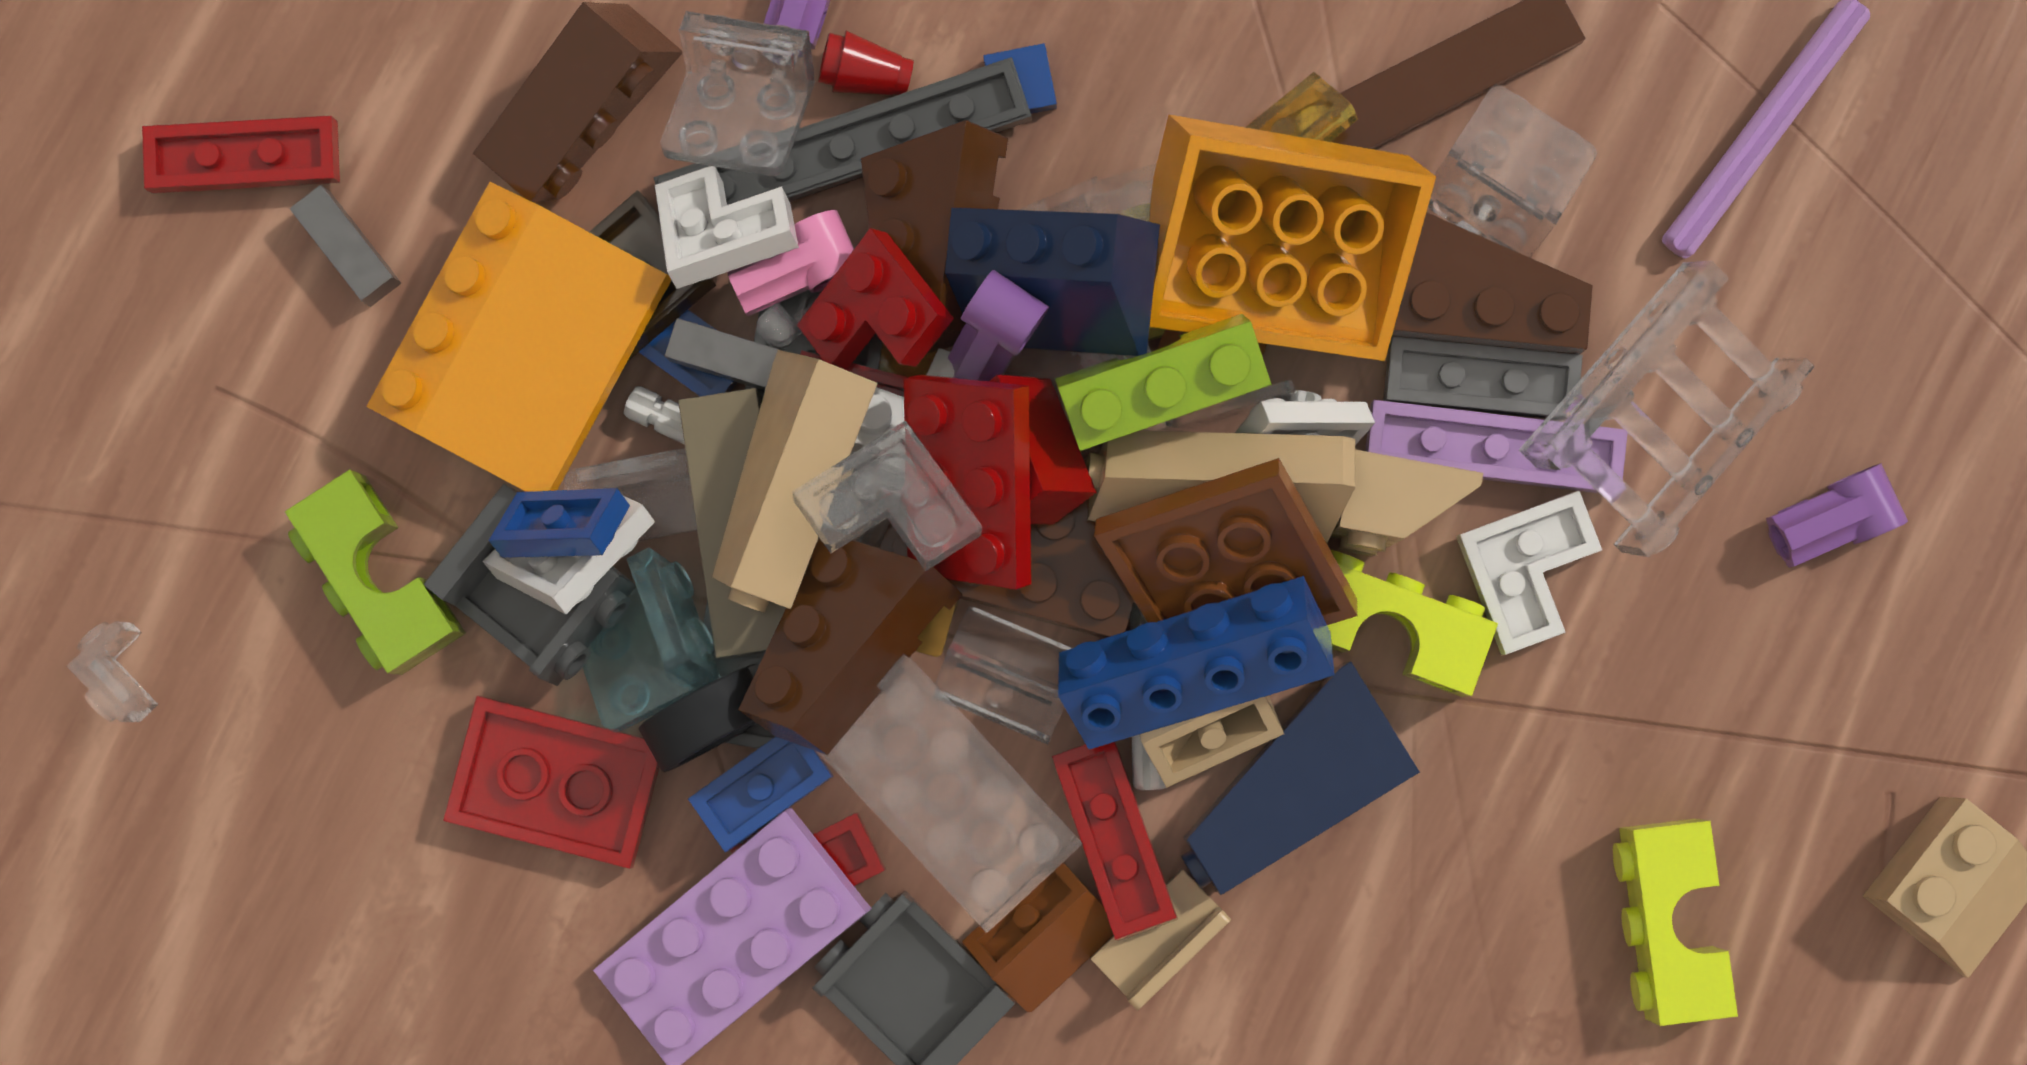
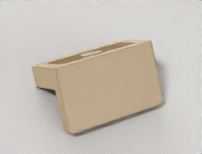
M1182 868L1166 883L1178 920L1120 941H1116L1113 935L1090 957L1127 997L1128 1002L1137 1011L1231 920Z

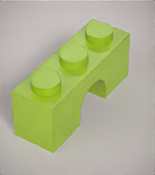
M1243 314L1179 335L1180 340L1150 353L1119 360L1116 357L1055 378L1079 450L1088 449L1272 385L1251 321Z
M349 469L284 511L295 527L288 531V536L293 546L307 563L310 564L316 560L328 579V582L322 585L325 596L339 615L344 617L350 614L362 633L361 636L356 638V643L365 659L375 670L384 667L387 674L403 675L466 634L446 601L440 599L424 586L427 579L418 577L399 590L388 593L381 591L373 583L368 570L370 553L382 538L399 527L365 475Z

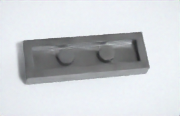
M1392 336L1387 355L1383 401L1573 421L1578 417L1583 355Z

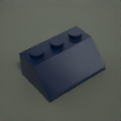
M951 208L945 274L962 314L992 270H995L1048 305L1047 313L1024 346V349L1137 357L1147 354L1160 224L1120 214Z

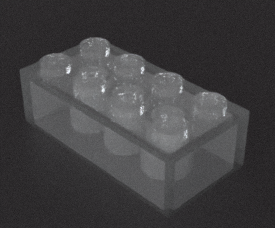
M903 654L877 685L882 690L833 750L828 755L818 753L982 929L988 933L1083 843L912 657L908 658Z

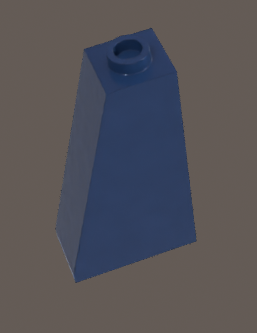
M1351 661L1334 669L1335 675L1325 678L1282 726L1284 734L1268 741L1183 836L1191 850L1181 855V858L1200 889L1211 883L1220 895L1226 893L1420 773Z

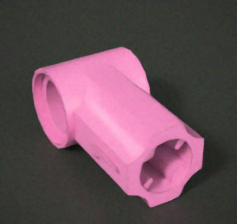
M837 210L820 212L794 224L799 248L727 272L733 289L747 316L807 290L812 293L824 290L854 250Z

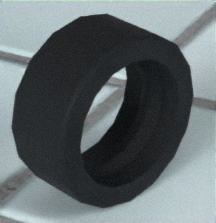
M741 668L701 687L659 711L639 726V731L661 771L673 770L757 724L738 710L753 679L748 668Z

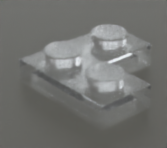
M906 421L793 491L794 503L830 553L838 550L888 518L918 562L927 571L982 534L983 526Z

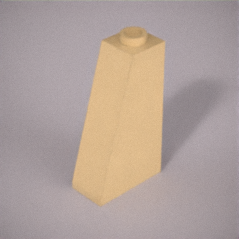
M778 349L712 578L731 587L728 596L729 600L764 613L769 601L791 609L878 383L820 359Z
M1140 430L1103 443L1099 455L1094 453L1088 454L1085 465L1097 492L1089 498L1088 520L1096 522L1097 518L1280 458L1327 543L1356 487L1355 439L1345 436Z

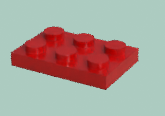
M915 375L903 378L908 557L931 564L949 580L1015 590L1030 585L1029 386L929 375Z
M476 696L443 821L631 869L634 867L660 767L643 737L483 696Z

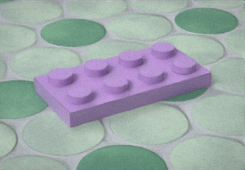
M789 808L784 810L593 971L666 1065H682L872 908L795 811Z

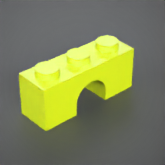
M1331 550L1357 597L1358 615L1327 625L1331 632L1332 649L1342 653L1350 651L1358 628L1364 620L1375 614L1390 616L1404 626L1410 639V654L1402 675L1460 697L1472 696L1498 623L1482 617L1485 607L1455 595H1449L1445 604L1422 595L1425 585L1419 581L1392 572L1388 573L1386 581L1362 573L1365 562L1350 555Z
M1687 819L1619 828L1621 843H1614L1613 863L1619 882L1626 881L1630 907L1622 909L1621 919L1627 945L1629 947L1635 946L1639 972H1632L1630 976L1631 993L1636 1010L1644 1011L1645 1019L1659 1026L1738 1017L1729 951L1714 946L1686 948L1676 937L1672 925L1674 908L1683 895L1698 888L1720 886L1711 821Z

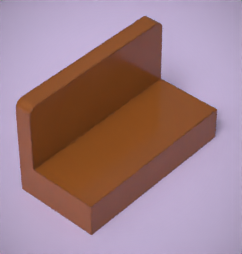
M1055 854L962 942L992 980L1024 1010L1032 1012L1113 936V932L1103 904Z

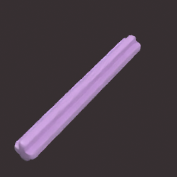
M1841 0L1835 5L1663 235L1662 242L1670 251L1685 259L1696 252L1870 19V11L1866 6L1857 0Z

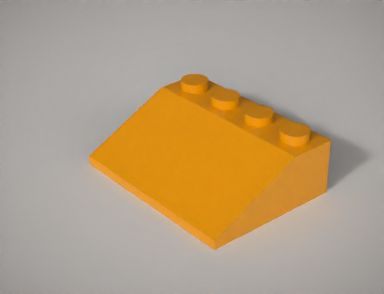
M1168 114L1153 176L1149 222L1160 224L1150 327L1191 332L1243 314L1251 321L1258 343L1385 361L1436 176L1409 155Z
M489 182L366 407L526 492L558 490L668 288L671 278L668 274L542 206Z

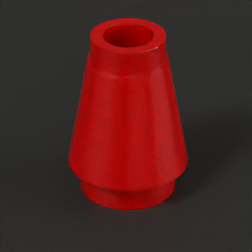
M847 30L844 36L829 33L822 57L818 82L831 85L832 92L900 95L908 91L914 60L904 58L898 53Z

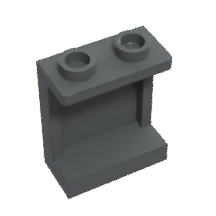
M504 483L427 579L424 586L443 601L459 608L530 667L529 671L539 679L558 686L563 679L568 680L583 668L591 653L588 647L602 629L611 628L624 616L631 603V599L628 596L637 585L612 566L594 585L589 596L577 603L567 614H564L496 579L482 561L495 549L488 540L518 492Z
M904 891L896 901L885 893L871 907L872 909L859 920L868 930L850 948L840 939L814 966L822 977L812 989L820 997L825 995L895 1065H957L1013 1007L1015 1000L992 980L979 962L907 891Z

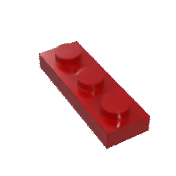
M332 116L142 126L144 189L151 193L340 183L338 121Z
M1116 742L1093 749H1088L1086 744L1052 756L1115 940L1120 941L1178 920Z

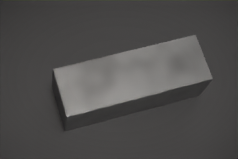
M320 184L289 208L362 302L371 307L401 284V281L337 199L324 186Z
M677 318L665 357L670 362L765 391L778 349Z

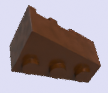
M582 2L473 154L525 199L532 202L553 200L554 198L561 199L574 188L581 178V168L612 137L622 121L681 56L683 51L628 4Z
M968 120L861 158L869 229L872 228L889 234L954 317L953 321L927 354L938 351L939 348L945 349L953 346L966 324L961 320L962 311L945 274L951 208H999L1000 198L994 196L993 191L998 158H1006L1008 138Z
M1426 212L1392 336L1581 354L1588 348L1593 285Z
M822 531L791 609H785L738 710L774 736L828 755L882 690L877 685L903 654L908 658L912 656L923 643L917 638L943 606L950 610L963 594L931 564Z

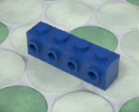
M1304 576L1282 583L1269 584L1257 591L1219 603L1205 604L1196 610L1158 622L1144 623L1133 630L1094 642H1084L1072 649L1059 652L1058 697L1087 748L1093 749L1334 676L1331 632Z

